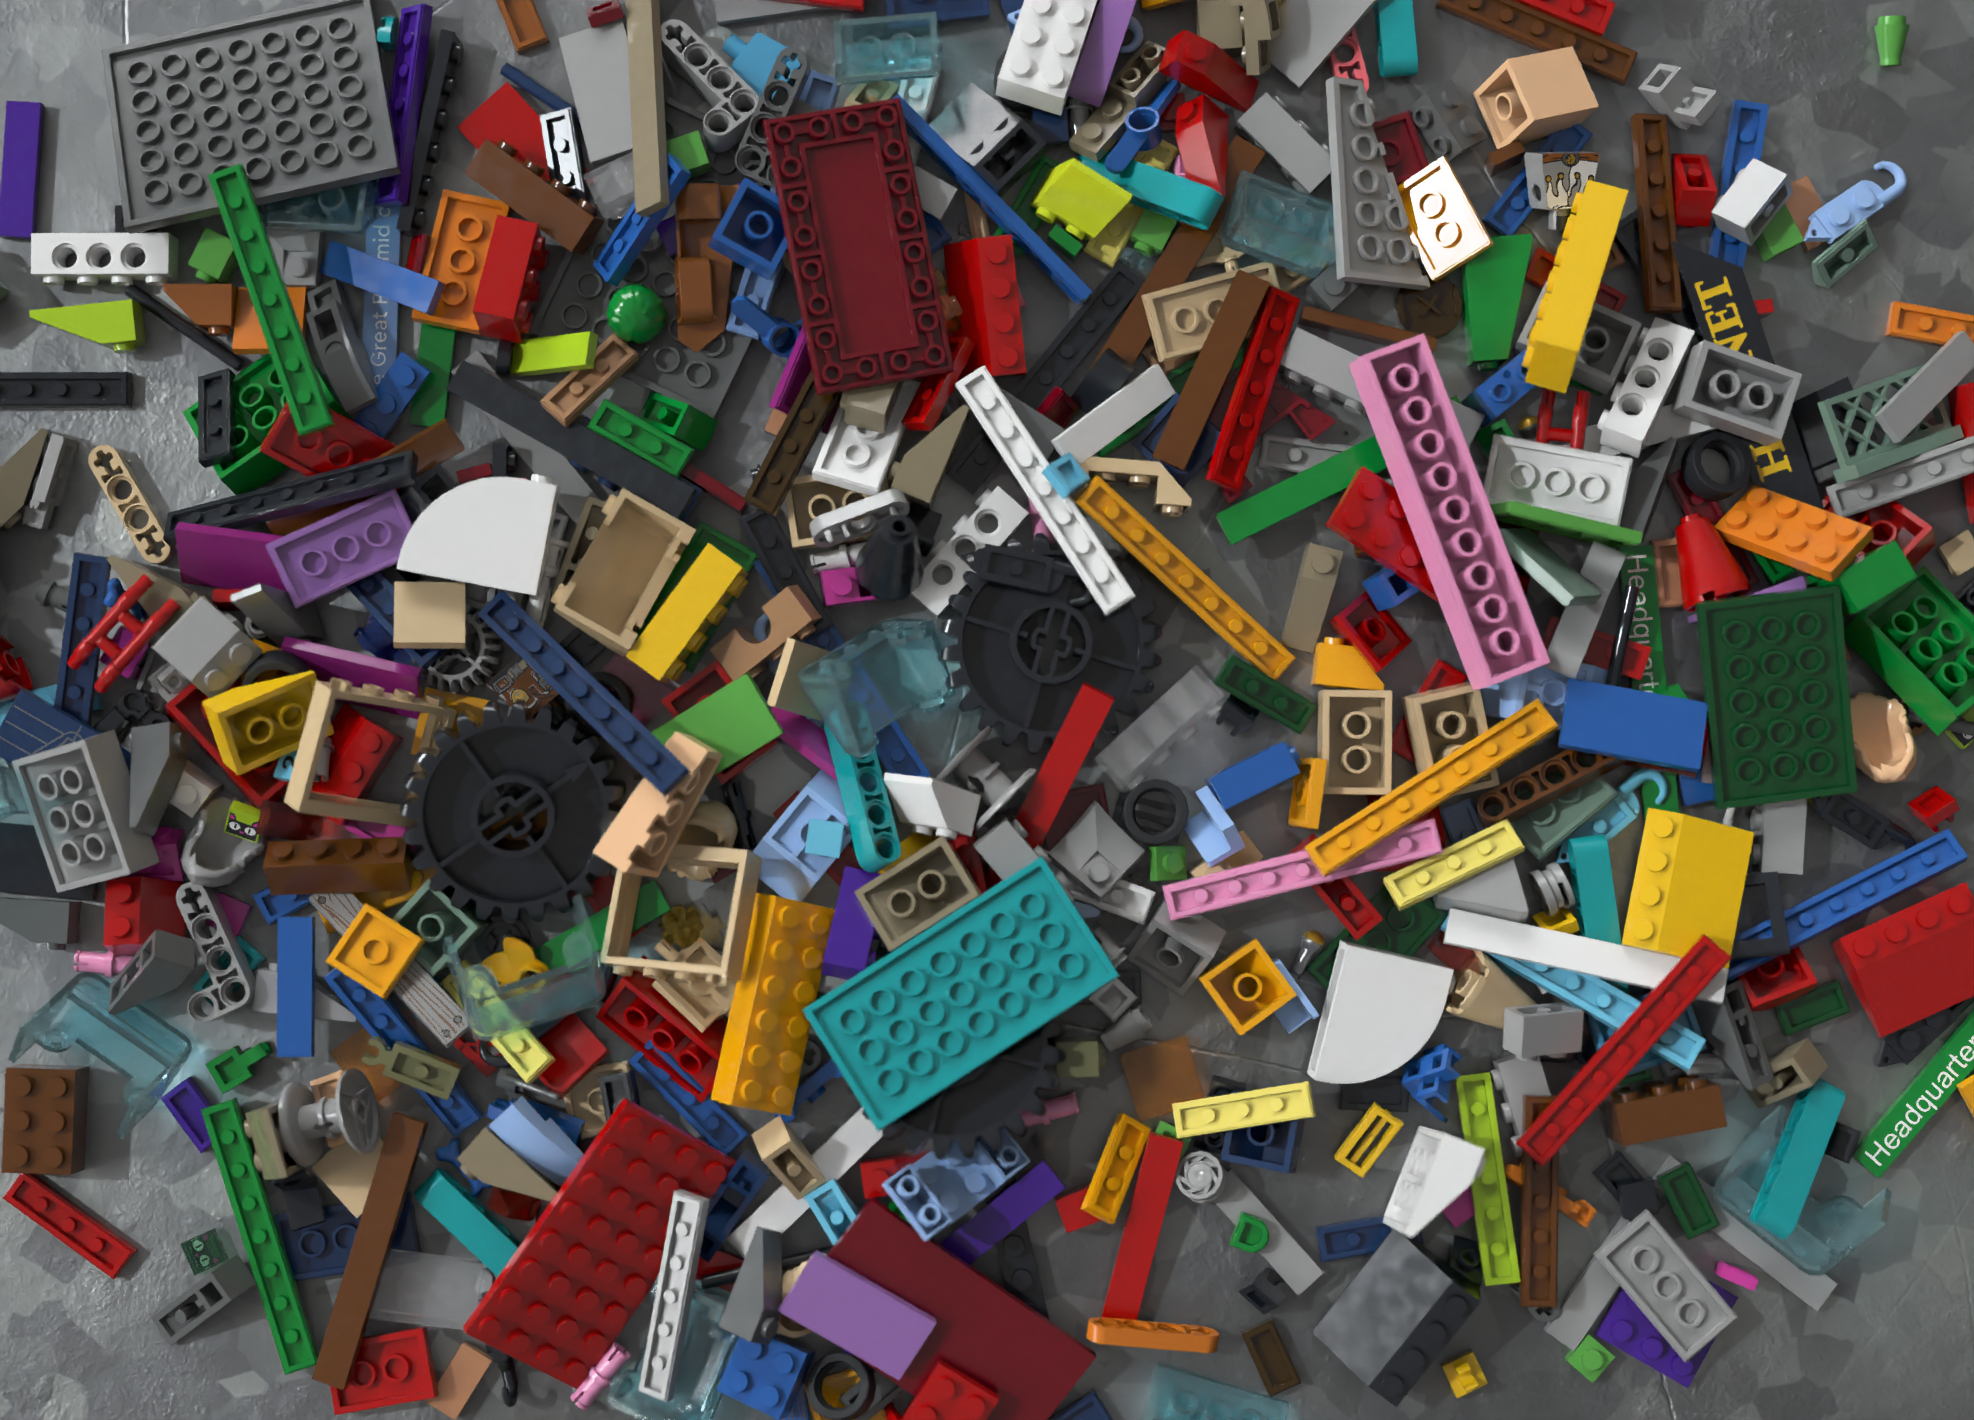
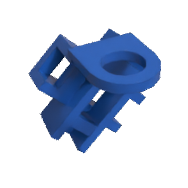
M1441 1044L1424 1050L1422 1057L1405 1063L1402 1085L1411 1093L1410 1095L1446 1124L1448 1119L1432 1106L1433 1099L1439 1098L1443 1103L1449 1101L1451 1080L1459 1078L1460 1075L1458 1071L1453 1069L1454 1063L1461 1061L1462 1055L1448 1045Z

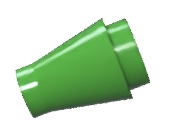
M1906 16L1878 17V25L1874 26L1881 67L1901 66V57L1910 26L1906 24Z

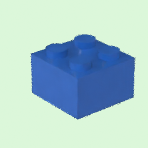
M744 177L708 247L769 280L787 249L777 195Z
M775 1334L770 1345L749 1342L739 1337L716 1391L778 1420L786 1418L791 1412L816 1352L779 1334Z

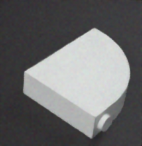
M532 474L531 480L513 477H490L467 482L451 489L432 502L414 522L401 548L397 569L540 596L560 487L552 484L553 478Z
M1340 940L1307 1074L1316 1081L1351 1084L1376 1079L1405 1064L1420 1051L1436 1029L1442 1016L1447 995H1451L1454 990V969L1442 963Z

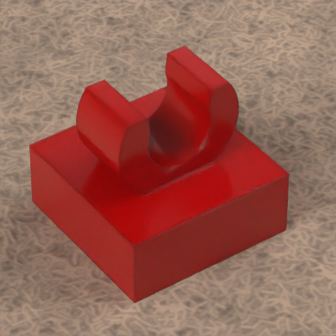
M1937 785L1907 803L1911 813L1935 833L1939 831L1937 824L1945 819L1950 823L1953 822L1954 813L1960 810L1956 799Z

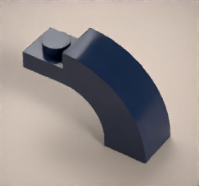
M748 1149L744 1150L709 1201L700 1257L708 1263L772 1173L762 1159Z

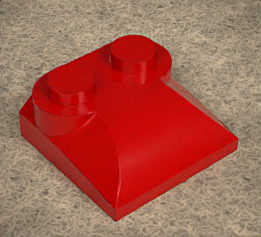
M1799 946L1792 949L1790 954L1780 955L1735 978L1736 980L1741 979L1752 1012L1766 1011L1797 999L1816 988L1818 984Z

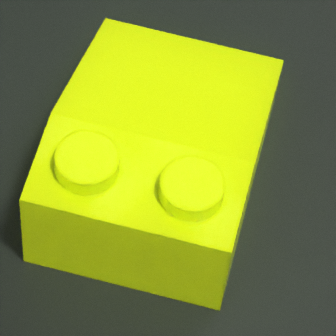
M1073 158L1048 170L1029 205L1037 210L1035 214L1039 218L1051 224L1056 221L1064 226V231L1074 239L1082 241L1083 239L1095 238L1130 201L1132 194Z

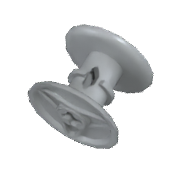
M989 725L968 743L935 778L943 782L951 773H954L969 787L967 791L981 796L980 799L989 809L976 821L974 825L975 831L996 811L999 812L1017 793V790L1037 771L1035 768H1030L1013 783L998 768L1000 763L997 760L993 763L977 748L992 732V728ZM968 776L978 778L984 785L985 793L980 792L968 780Z
M356 1068L344 1071L337 1083L335 1099L334 1097L329 1098L328 1101L326 1097H322L318 1103H315L314 1095L310 1089L297 1081L287 1083L282 1090L278 1105L279 1126L288 1153L297 1164L305 1168L316 1164L323 1152L325 1136L331 1140L338 1138L341 1133H343L346 1141L354 1150L362 1154L374 1151L379 1141L381 1129L380 1111L371 1083L362 1071Z

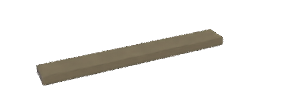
M626 0L635 213L646 217L669 206L659 0Z

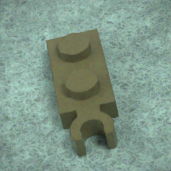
M372 1036L368 1044L377 1047L379 1054L371 1055L365 1052L361 1059L365 1064L371 1066L383 1064L385 1068L382 1075L448 1101L462 1065L399 1040L395 1042L393 1048H390L381 1037Z

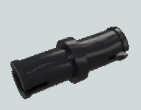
M736 781L719 786L724 805L732 811L736 819L738 832L735 844L737 849L751 850L756 848L758 844L750 821V817H753L751 810H747L740 785L741 782Z

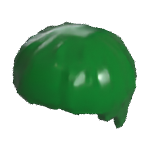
M635 283L627 284L617 290L612 296L606 311L608 325L615 335L625 342H633L635 344H644L651 341L656 335H659L661 328L664 327L667 315L665 311L666 306L663 304L662 298L646 285Z

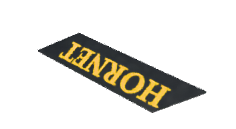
M1672 241L1671 245L1703 339L1775 364L1742 267ZM1791 411L1782 440L1766 446L1737 436L1750 455L1752 465L1750 477L1753 484L1814 507L1824 508Z

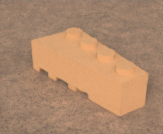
M675 731L664 746L691 773L666 797L644 777L593 850V853L625 873L658 878L719 765L723 754L692 735Z

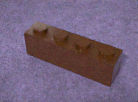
M485 139L464 174L528 221L538 223L540 230L570 252L583 255L605 222L596 214L599 209L584 198H581L578 202V200L569 195L572 190L569 186L556 178L550 181L542 174L545 171L543 167L529 158L524 162L516 156L518 149L507 141L500 139L499 142Z
M403 837L271 841L268 842L263 869L271 895L411 890L414 866L412 864L413 856L410 845L403 841Z

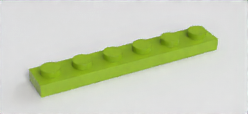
M1490 1072L1462 1075L1455 1079L1463 1141L1485 1149L1482 1157L1486 1158L1480 1177H1474L1472 1184H1470L1484 1286L1518 1283L1521 1280Z

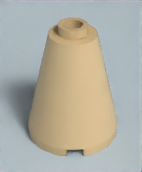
M1474 951L1476 956L1473 959L1466 956L1454 969L1455 986L1452 994L1446 999L1444 1010L1452 1015L1503 1030L1505 1007L1536 1005L1537 1003L1488 955Z

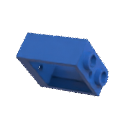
M1527 348L1461 401L1462 405L1485 415L1480 424L1481 428L1489 424L1536 386L1525 382L1528 368L1522 367Z
M1284 741L1204 780L1220 805L1226 810L1299 774L1300 771L1297 766L1302 764L1295 747L1293 745L1287 746Z

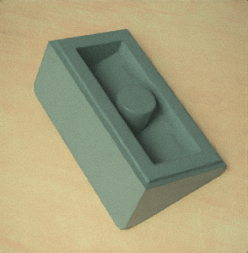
M1867 219L1861 220L1812 261V279L1815 284L1829 289L1880 246Z

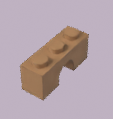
M798 585L787 586L761 607L771 623L770 634L764 641L756 639L745 626L735 628L709 649L732 681L746 673H749L753 680L765 671L762 666L770 659L774 662L781 659L787 637L794 640L798 638L802 641L816 631L817 628L814 624L822 619V617Z

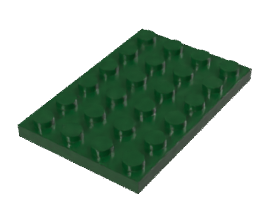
M1833 584L1695 602L1704 701L1707 705L1706 723L1714 807L1720 810L1858 792L1840 586Z

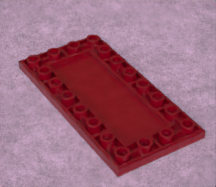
M900 98L763 120L817 396L953 372L954 366Z
M873 1197L869 1199L826 1255L936 1318V1325L900 1380L862 1360L913 1396H916L939 1359H942L999 1395V1401L986 1420H1047L1096 1358V1353L938 1242L932 1238L924 1242L909 1222Z

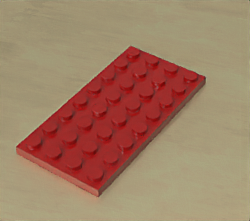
M624 1097L463 1326L465 1334L578 1389L589 1376V1369L592 1366L594 1368L597 1366L659 1278L674 1191L683 1189L711 1199L735 1165V1159Z

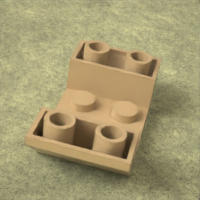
M1089 457L1080 465L1090 479L1097 475L1109 486H1114L1115 481L1128 482L1127 487L1135 489H1148L1149 484H1154L1152 511L1160 512V517L1178 519L1183 513L1186 514L1191 507L1192 499L1160 462ZM1088 483L1070 495L1073 501Z

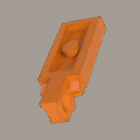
M1520 1162L1519 1166L1507 1164L1504 1168L1506 1180L1521 1189L1522 1162ZM1559 1186L1558 1213L1563 1214L1581 1227L1587 1228L1597 1210L1584 1199L1569 1200L1565 1197L1568 1191Z

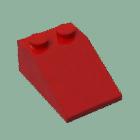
M1827 495L1822 500L1823 510L1834 513ZM1895 500L1845 517L1870 526L1873 530L1874 538L1855 558L1896 540L1908 562L1914 568L1935 546L1934 527Z

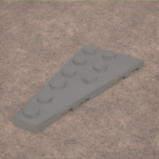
M1333 76L1326 80L1337 280L1425 290L1431 286L1427 275L1422 276L1417 261L1421 256L1417 245L1412 246L1407 231L1409 220L1393 172L1388 173L1383 159L1386 151L1383 142L1378 143L1372 126L1375 118L1363 82L1361 80Z

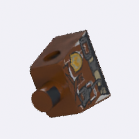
M520 656L515 658L486 683L490 690L511 707L517 699H524L528 706L529 717L536 718L543 705L549 703L554 708V724L560 725L568 718L566 709L558 701L562 697Z

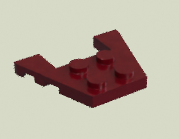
M1241 366L1229 374L1209 417V420L1220 430ZM1275 380L1257 438L1287 415H1290L1310 442L1336 422L1333 418L1324 414ZM1245 475L1239 492H1233L1221 487L1227 504L1230 505L1251 489L1253 484Z

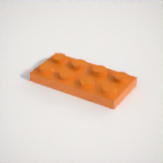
M443 189L422 275L444 283L445 287L433 316L413 309L411 318L414 322L481 335L472 310L497 215L510 217L511 207L499 200Z
M1753 485L1715 525V528L1725 542L1833 582L1874 538L1873 530L1870 526L1757 485Z

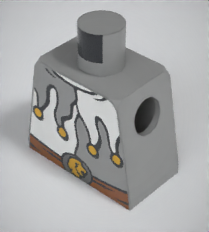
M1584 151L1525 152L1524 159L1529 205L1531 208L1549 210L1548 229H1565L1576 192H1584L1587 180L1595 181L1600 153Z

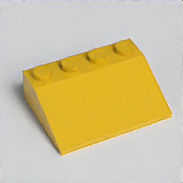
M1648 807L1622 945L1681 958L1699 937L1705 934L1731 956L1754 832L1681 813ZM1730 961L1724 966V968L1729 969Z

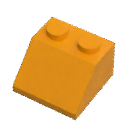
M1256 938L1220 959L1197 978L1235 1032L1240 1036L1297 996Z

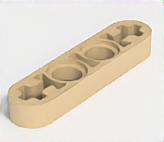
M109 445L96 446L89 454V466L141 556L153 564L163 565L168 563L175 554V545L169 546L163 540L165 527L119 450ZM101 455L113 456V459L109 461L114 471L118 473L123 471V473L113 476L108 468L99 466L103 461ZM121 481H128L131 484L132 492L127 499L120 500L115 495V487ZM139 510H145L149 516L148 524L142 529H136L132 524V517ZM151 534L156 542L164 543L165 546L161 549L163 555L151 554L150 551L154 549L153 543L149 538L144 537L141 539V536Z

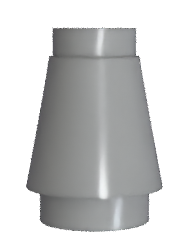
M1139 1005L1133 1009L1129 1007L1100 1034V1037L1108 1050L1112 1052L1116 1048L1118 1049L1147 1037L1148 1032L1153 1029V1025Z

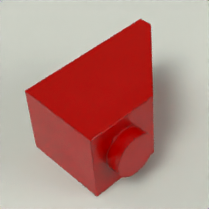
M1672 153L1671 171L1676 225L1686 228H1694L1696 226L1709 227L1712 216L1711 211L1714 208L1717 196V188L1707 155Z

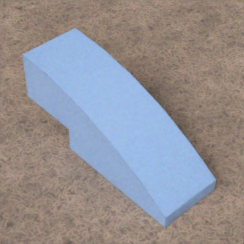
M523 1096L517 1099L489 1125L503 1142L523 1160L559 1186L564 1184L584 1155L551 1118L545 1122Z

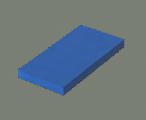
M1569 678L1566 685L1558 747L1698 772L1701 766L1707 705L1706 702Z

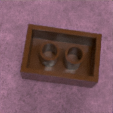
M18 1064L6 1067L1 1173L72 1175L85 1170L89 1066Z
M1683 1075L1677 1077L1678 1083L1664 1084L1663 1080L1644 1083V1089L1630 1090V1087L1614 1088L1610 1095L1601 1103L1608 1138L1626 1146L1727 1127L1720 1086L1708 1081L1707 1077L1698 1078V1075Z

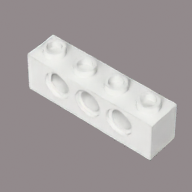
M31 233V274L42 280L44 285L63 286L65 281H77L79 285L97 286L99 285V280H111L113 285L129 286L133 285V280H146L148 285L163 286V284H167V280H178L179 240L170 233ZM76 253L77 260L75 264L66 268V258L70 254ZM110 253V263L100 268V258L104 254ZM145 253V262L139 267H134L133 261L136 255Z
M1655 317L1650 329L1643 328L1637 342V347L1640 350L1637 356L1630 355L1624 369V374L1627 377L1624 383L1617 382L1610 399L1614 404L1610 411L1604 409L1598 422L1597 429L1602 430L1599 444L1639 458L1691 349L1694 330ZM1651 357H1658V358H1661L1662 360H1660V361L1654 360V359H1652ZM1645 384L1648 385L1649 388H1643L1638 385ZM1630 411L1636 413L1637 415L1631 416L1626 414L1625 412Z
M999 486L993 492L990 489H986L975 502L979 508L972 516L968 517L964 514L952 528L956 534L948 543L941 540L929 555L933 560L925 567L924 576L918 589L916 588L910 593L937 618L950 606L948 602L950 595L960 594L967 587L963 580V574L966 571L974 572L957 556L955 552L957 545L967 541L974 545L975 550L984 548L985 544L1002 547L1029 517V513ZM985 516L994 517L998 522L997 529L992 533L982 532L978 527V522L981 518ZM973 557L967 559V561H973ZM939 567H946L953 574L952 580L946 585H939L933 580V573Z

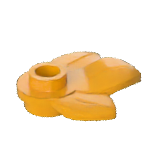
M506 937L503 942L504 951L493 953L482 962L484 969L501 982L497 993L505 1001L514 1002L522 1000L528 992H538L550 981L548 966L536 959L533 948L519 938ZM528 971L536 972L539 977L530 976Z

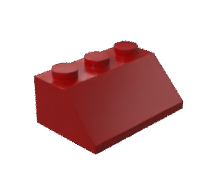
M344 702L331 723L335 734L328 736L332 739V744L335 746L334 752L330 755L329 780L323 782L322 776H320V782H313L311 792L367 799L404 738ZM325 816L339 826H347L351 820Z

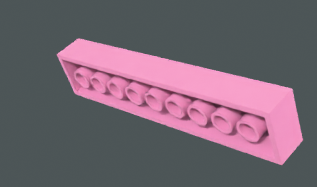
M1424 333L1360 356L1348 364L1473 691L1489 687L1550 663Z

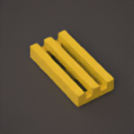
M1374 1101L1334 1154L1335 1160L1364 1178L1404 1125L1403 1121L1398 1117H1394L1391 1112L1386 1109L1384 1110ZM1377 1115H1379L1380 1117L1378 1118V1120L1375 1122V1124L1372 1126V1128L1369 1130V1132L1366 1134L1363 1140L1359 1143V1145L1356 1147V1149L1353 1151L1350 1157L1346 1158V1156L1349 1154V1152L1352 1150V1148L1355 1146V1144L1358 1142V1140L1361 1138V1136L1364 1134V1132L1367 1130V1128L1370 1126L1373 1120L1377 1117ZM1386 1122H1389L1391 1125L1360 1166L1356 1165L1355 1163L1369 1147Z

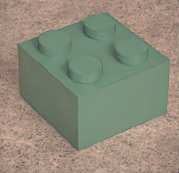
M429 878L392 920L426 941L414 959L433 977L448 970L492 921L489 918L486 920L478 919L476 916V905L471 900L460 909L451 906V899L455 888L449 885L443 890L434 892L429 888L432 878Z

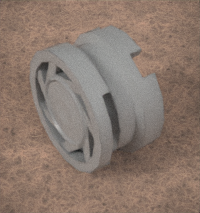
M1556 862L1546 865V869L1543 871L1537 869L1529 873L1533 892L1542 903L1541 908L1547 916L1557 914L1558 909L1562 907L1568 909L1575 906L1576 902L1571 886Z
M1203 1151L1191 1152L1183 1157L1177 1166L1175 1173L1176 1184L1180 1191L1195 1203L1210 1204L1215 1199L1221 1198L1227 1189V1171L1223 1164L1210 1153Z

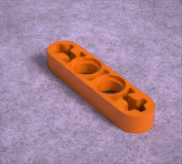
M1092 1317L1088 1321L1086 1338L1092 1342L1104 1345L1214 1353L1217 1351L1219 1332L1213 1328L1198 1325Z

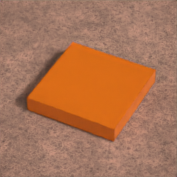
M240 287L237 291L232 350L235 354H270L247 287ZM287 287L305 338L308 308L306 293H308L306 287Z

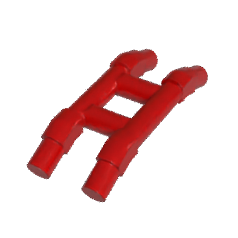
M1542 388L1537 416L1536 441L1550 443V441L1569 442L1570 447L1584 450L1591 393L1588 391H1577L1572 429L1551 427L1556 391Z
M145 574L122 594L116 604L95 628L79 643L67 662L70 668L78 670L97 647L104 651L113 661L104 669L94 684L95 690L99 693H106L129 663L181 608L178 603L170 598L145 624L137 619L129 610L154 584ZM118 622H121L135 635L124 649L120 648L107 636Z

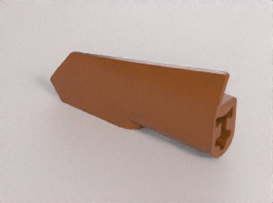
M720 183L686 184L675 198L678 257L675 259L674 274L678 341L694 353L699 352L725 330L733 260L708 247V244L740 185L720 186Z

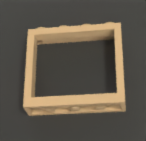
M331 678L330 683L316 681L284 802L300 813L410 827L417 823L418 820L409 819L401 815V804L311 792L335 700L340 698L429 713L419 750L423 747H430L440 751L434 739V732L440 726L452 729L457 711L444 704V698L436 695L426 694L425 698L422 699L416 698L414 693L402 689H395L394 693L384 692V688L364 683L362 688L352 687L351 682L338 678ZM416 761L413 772H426ZM408 790L405 800L419 795Z
M676 844L666 862L669 864L738 870L721 967L627 957L642 875L625 873L617 868L600 963L612 967L614 974L632 976L633 971H642L644 977L652 979H664V974L674 975L675 980L695 983L696 977L706 978V983L718 986H727V980L741 982L762 858L749 850Z

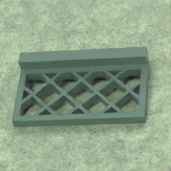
M1925 364L1817 403L1840 466L1839 469L1833 471L1837 484L1862 477L1964 438L1960 424L1951 426L1942 400L1932 409L1937 425L1932 426L1922 420L1902 441L1897 443L1891 441L1873 417L1880 410L1881 405L1884 406L1889 401V399L1885 398L1888 385L1900 390ZM1862 394L1874 400L1870 413L1858 407ZM1838 404L1847 410L1843 423L1836 419L1831 405ZM1855 415L1866 421V428L1863 434L1851 428ZM1874 427L1885 433L1881 446L1870 440ZM1847 437L1859 443L1853 457H1849L1845 445Z

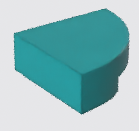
M383 16L381 19L383 27L380 26L378 28L377 42L384 51L396 52L398 18Z

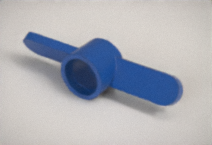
M1175 79L1168 80L1161 86L1147 107L1135 108L1127 114L1125 119L1127 131L1105 160V167L1110 173H1122L1137 151H1149L1161 143L1160 116L1181 88L1179 81Z
M735 297L731 303L733 314L760 334L761 342L767 349L777 356L790 357L800 333L799 329L784 318L772 317L748 297ZM782 327H788L789 338L787 342L781 347H773L772 339L775 332Z

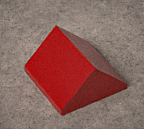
M1367 591L1328 621V624L1341 639H1345V644L1347 646H1354L1375 673L1383 669L1412 642L1386 609L1378 612Z

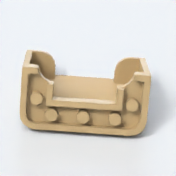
M622 488L618 497L611 494L601 511L607 515L570 582L567 586L560 583L551 602L556 604L554 612L610 650L624 657L638 635L637 632L642 627L645 618L696 529Z

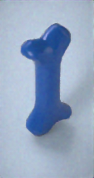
M112 578L107 583V594L103 600L106 607H113L125 592L118 578ZM139 602L130 609L137 619L142 620L145 618L147 612Z
M459 1138L451 1139L447 1147H439L436 1150V1159L438 1161L451 1163L469 1180L471 1184V1197H478L484 1188L493 1187V1185L482 1183L479 1179L476 1181L470 1179L460 1169L462 1163L457 1160L461 1154Z

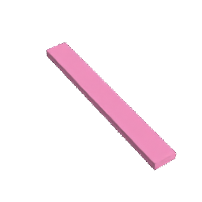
M1429 818L1408 824L1325 878L1306 851L1302 850L1163 885L1162 888L1170 920L1173 921L1443 853L1435 818Z

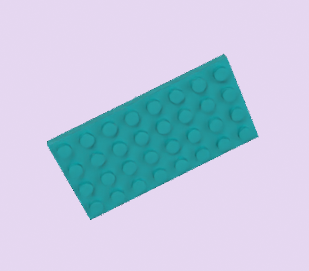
M1041 856L803 1009V1012L877 1131H881L1119 977V974Z

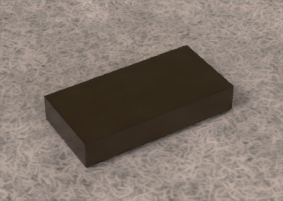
M1272 1318L1240 1331L1270 1397L1301 1383Z

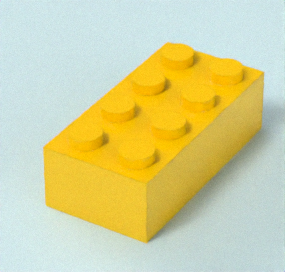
M708 543L626 654V657L657 680L666 684L670 680L676 682L688 666L684 661L690 653L694 652L697 654L708 639L704 635L712 624L717 626L727 614L728 609L725 605L732 596L738 598L749 583L745 578L749 573Z

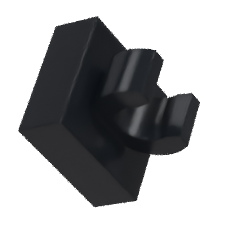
M1229 694L1218 710L1220 714L1216 719V724L1220 725L1224 719H1229L1235 724L1230 734L1236 736L1241 729L1244 732L1248 730L1260 711L1234 695Z
M1269 1267L1245 1281L1238 1291L1262 1314H1266L1279 1307L1286 1297L1280 1292L1285 1287L1283 1279L1276 1282L1275 1285H1272L1267 1280L1268 1275L1272 1271Z

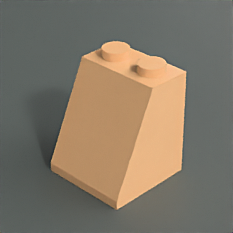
M1573 46L1507 59L1473 93L1497 149L1519 139L1522 145H1525L1559 130L1570 128L1572 125L1580 124L1599 107Z

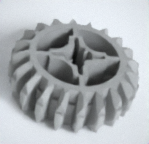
M470 604L465 606V620L468 622L465 625V649H461V651L466 655L455 653L456 649H448L427 670L421 668V675H428L426 678L428 685L433 686L437 684L439 691L446 692L450 688L451 693L459 694L462 688L465 692H472L474 688L473 682L478 686H484L483 674L489 677L495 675L494 670L490 666L491 664L500 665L502 663L499 658L494 656L495 652H502L504 647L495 644V641L501 637L495 631L490 632L493 629L477 614L481 610L477 611V608L471 607ZM478 635L480 639L479 655L474 649V642ZM461 661L472 665L468 670L460 674L449 675L446 673L450 667H455Z

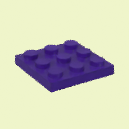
M1708 1280L1732 1309L1739 1297ZM1621 1287L1594 1333L1599 1338L1687 1388L1716 1339L1715 1337L1691 1359L1684 1362Z

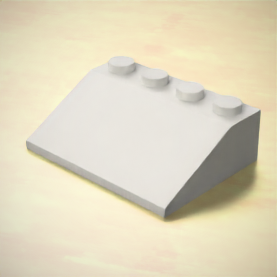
M1419 1125L1382 1223L1407 1236L1413 1237L1472 1184L1474 1177H1480L1486 1162V1158L1482 1157L1485 1149L1446 1133Z

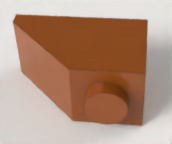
M163 284V291L196 325L208 331V335L224 337L229 336V331H234L238 288L234 285Z

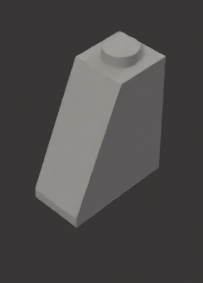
M1513 857L1431 896L1434 899L1435 907L1439 909L1450 910L1453 908L1517 923H1526L1529 912Z

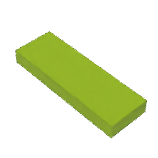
M588 331L524 339L522 344L514 342L510 374L522 377L594 368L598 335Z

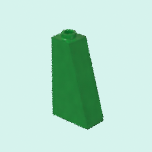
M1532 234L1490 237L1494 243L1493 246L1460 266L1468 367L1477 366L1478 371L1481 372L1497 370L1498 365L1503 364L1508 359L1533 242Z

